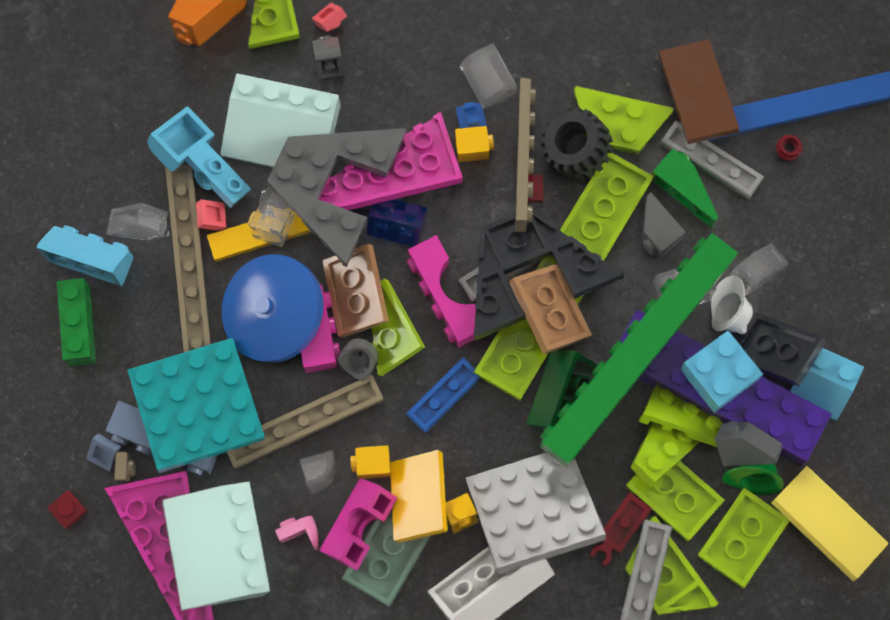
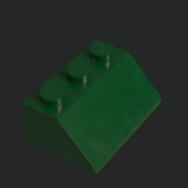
M563 349L552 351L526 424L541 433L550 424L555 427L561 419L557 416L567 403L572 406L578 398L575 396V393L584 382L588 385L595 377L592 372L598 364L577 351Z

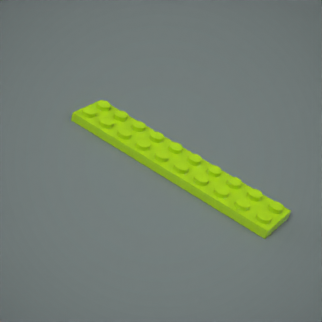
M613 153L607 154L610 160L608 163L604 162L601 165L604 169L600 172L598 170L595 171V176H592L560 229L567 236H572L584 244L590 252L600 255L603 261H605L654 178L651 174ZM553 256L542 259L536 270L556 264ZM583 296L575 299L577 305L579 304ZM525 317V320L498 331L475 369L474 374L521 401L549 353L543 355Z

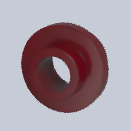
M782 136L776 144V152L783 160L793 161L802 153V143L796 136ZM784 146H791L793 148V151L787 152L784 149Z

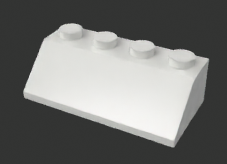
M488 546L428 592L448 620H495L555 574L546 559L498 574Z

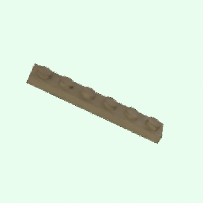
M520 78L515 232H526L527 222H532L533 206L527 205L528 198H533V182H528V174H533L534 158H529V151H534V135H529V130L535 126V112H530V105H535L536 89H531V79Z
M370 375L364 380L354 382L261 425L265 440L228 451V456L233 467L237 469L384 401V398L373 375Z

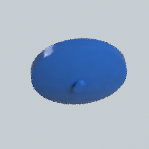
M277 254L260 256L241 267L229 282L222 302V322L228 339L233 338L236 349L243 355L267 363L282 362L302 352L315 337L323 316V295L315 275L303 263L288 256Z

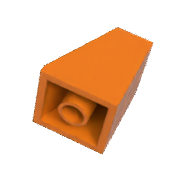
M176 0L168 18L175 37L179 42L185 45L194 44L200 46L245 9L248 1Z

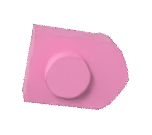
M312 516L303 517L297 521L295 518H290L280 523L281 528L275 530L281 543H285L307 532L315 551L318 550V531Z

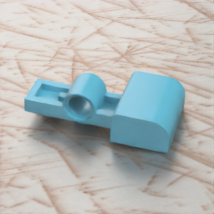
M187 106L150 134L148 146L152 153L171 172L187 162L195 171L194 177L197 183L205 190L212 188L231 208L249 194L251 188L212 149L209 143L215 134Z

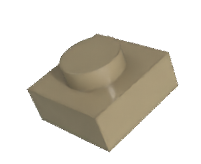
M116 452L115 480L119 484L130 483L131 476H135V460H132V456L128 452Z

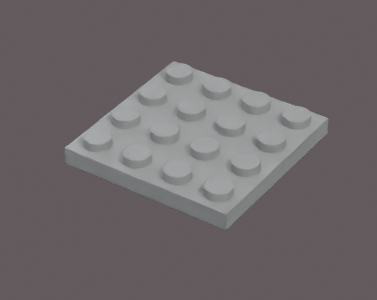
M546 452L466 478V483L498 574L606 540L605 532L575 458L566 468Z

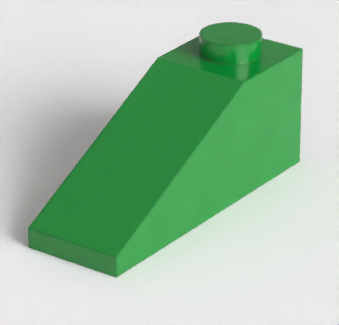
M673 148L653 170L652 176L654 178L652 181L712 228L718 219V215L696 168L691 163L688 155L681 151L677 152Z

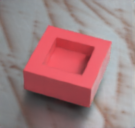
M330 3L316 14L312 20L317 27L328 32L337 28L347 15L341 7Z
M202 199L196 203L198 228L222 231L226 228L224 203Z

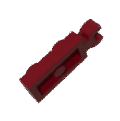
M629 492L603 528L606 540L602 541V545L592 549L590 557L593 558L597 552H603L605 560L601 565L605 567L611 560V551L614 550L618 554L621 553L652 508Z

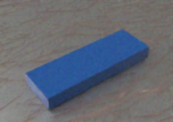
M463 357L406 413V416L426 434L481 377L474 374L475 368Z

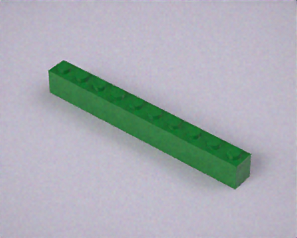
M712 233L707 240L702 237L693 248L696 252L690 260L686 257L676 269L679 272L674 280L669 278L659 290L663 294L657 301L652 298L643 310L646 315L640 322L637 319L633 321L626 331L629 336L624 342L618 340L609 351L612 356L607 363L601 361L592 372L595 377L588 385L584 382L575 393V396L578 397L572 406L567 403L557 415L561 419L555 427L550 424L540 436L543 439L540 447L567 468L735 260L738 252Z

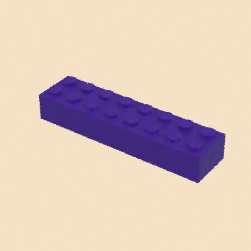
M636 310L620 339L621 342H624L629 336L626 331L633 321L637 319L640 322L646 315L645 313ZM678 331L640 376L639 379L653 387L658 385L663 389L670 390L675 396L686 402L693 403L700 410L711 416L718 417L723 423L730 421L751 423L781 442L783 448L780 456L799 466L804 465L808 461L832 415L830 412L762 376L756 383L714 413L680 370L687 360L706 346Z

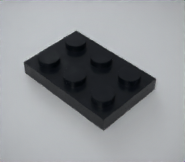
M755 313L747 325V332L741 335L738 344L762 373L799 387L826 344V340L821 335Z

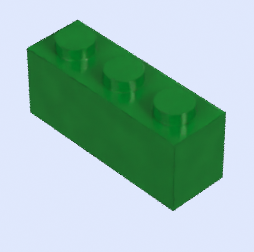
M84 278L57 281L63 361L69 367L96 364L90 286Z

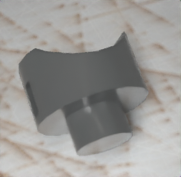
M352 339L342 349L338 357V363L351 376L358 380H364L370 376L377 363V350L367 340Z

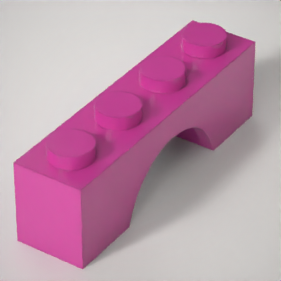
M437 235L408 249L409 259L406 260L408 267L413 274L418 273L421 279L419 286L425 297L430 295L434 303L431 305V308L438 320L442 318L447 326L444 328V332L450 343L455 341L458 348L475 340V304L465 305L456 303L449 299L441 288L440 279L445 269L449 266V257Z

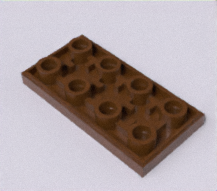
M710 40L659 51V58L687 144L739 133L740 128Z

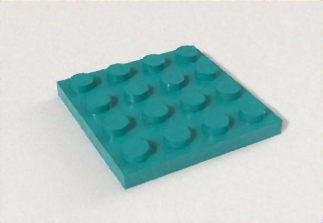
M233 338L127 370L158 473L265 440Z

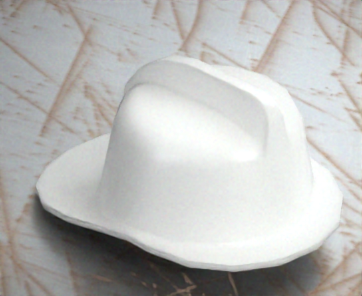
M738 276L726 277L714 290L711 310L712 328L715 331L726 330L740 334L747 332V324L752 318L753 308L745 298L744 284Z

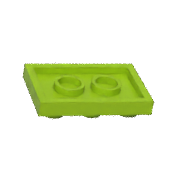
M681 461L651 487L637 474L625 486L638 499L651 507V510L666 524L672 526V529L687 542L724 502V499Z
M743 488L697 557L743 589L787 526L789 520L766 502Z

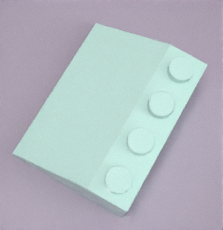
M236 74L229 101L220 156L273 168L288 137L334 133L341 106L339 95Z
M250 482L220 486L162 501L181 611L261 597L270 591Z

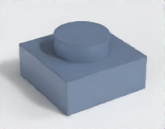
M97 434L92 438L86 459L110 472L115 467L116 452H120L121 445Z

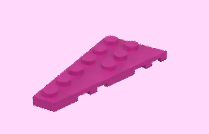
M441 112L434 115L433 119L422 125L420 123L416 125L411 132L405 135L387 177L349 164L340 173L329 177L319 200L351 210L462 183L463 177Z
M184 471L105 488L176 620H214L211 605L181 611L162 501L191 493L187 472Z

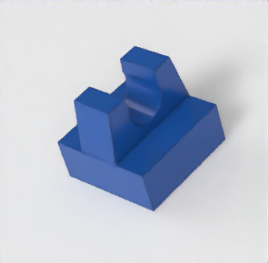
M470 102L456 107L460 129L487 126L481 102Z

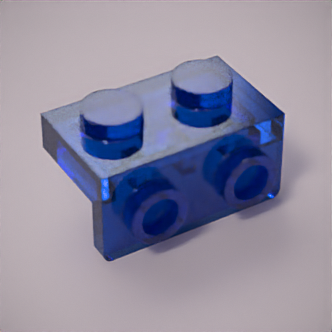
M395 199L373 204L368 217L366 233L370 236L416 246L419 243L420 232L427 214V207Z

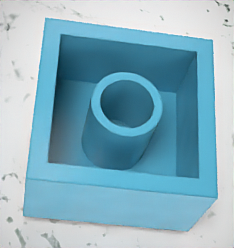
M729 331L687 360L680 369L714 413L756 383L763 375Z

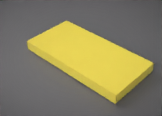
M808 466L771 502L853 582L859 578L888 545V542Z

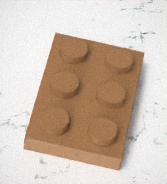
M366 244L355 248L347 267L342 265L341 260L336 255L322 260L339 337L344 338L389 322L373 245Z
M558 264L514 277L509 282L543 355L587 340L592 336Z

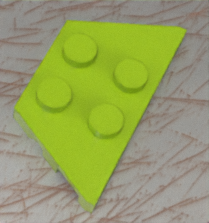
M575 86L574 90L578 106L583 111L585 109L591 111L609 129V134L613 140L610 145L613 149L635 154L640 153L650 138L670 118L674 109Z
M656 516L650 519V521L660 523ZM669 537L653 605L656 615L711 608L718 605V602L672 538ZM638 544L624 569L629 577H631Z

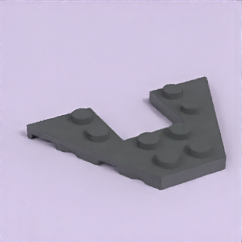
M406 129L291 136L287 138L267 180L268 187L282 198L285 205L301 218L302 223L314 235H317L322 240V244L326 248L328 247L341 260L344 267H347L367 223V217L321 201L319 198L337 160L387 178L405 138Z

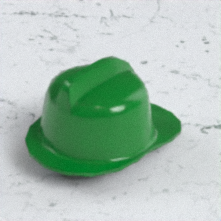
M775 464L740 465L738 468L727 471L722 477L724 483L740 489L745 488L755 495H772L778 493L784 486L782 478L777 474Z

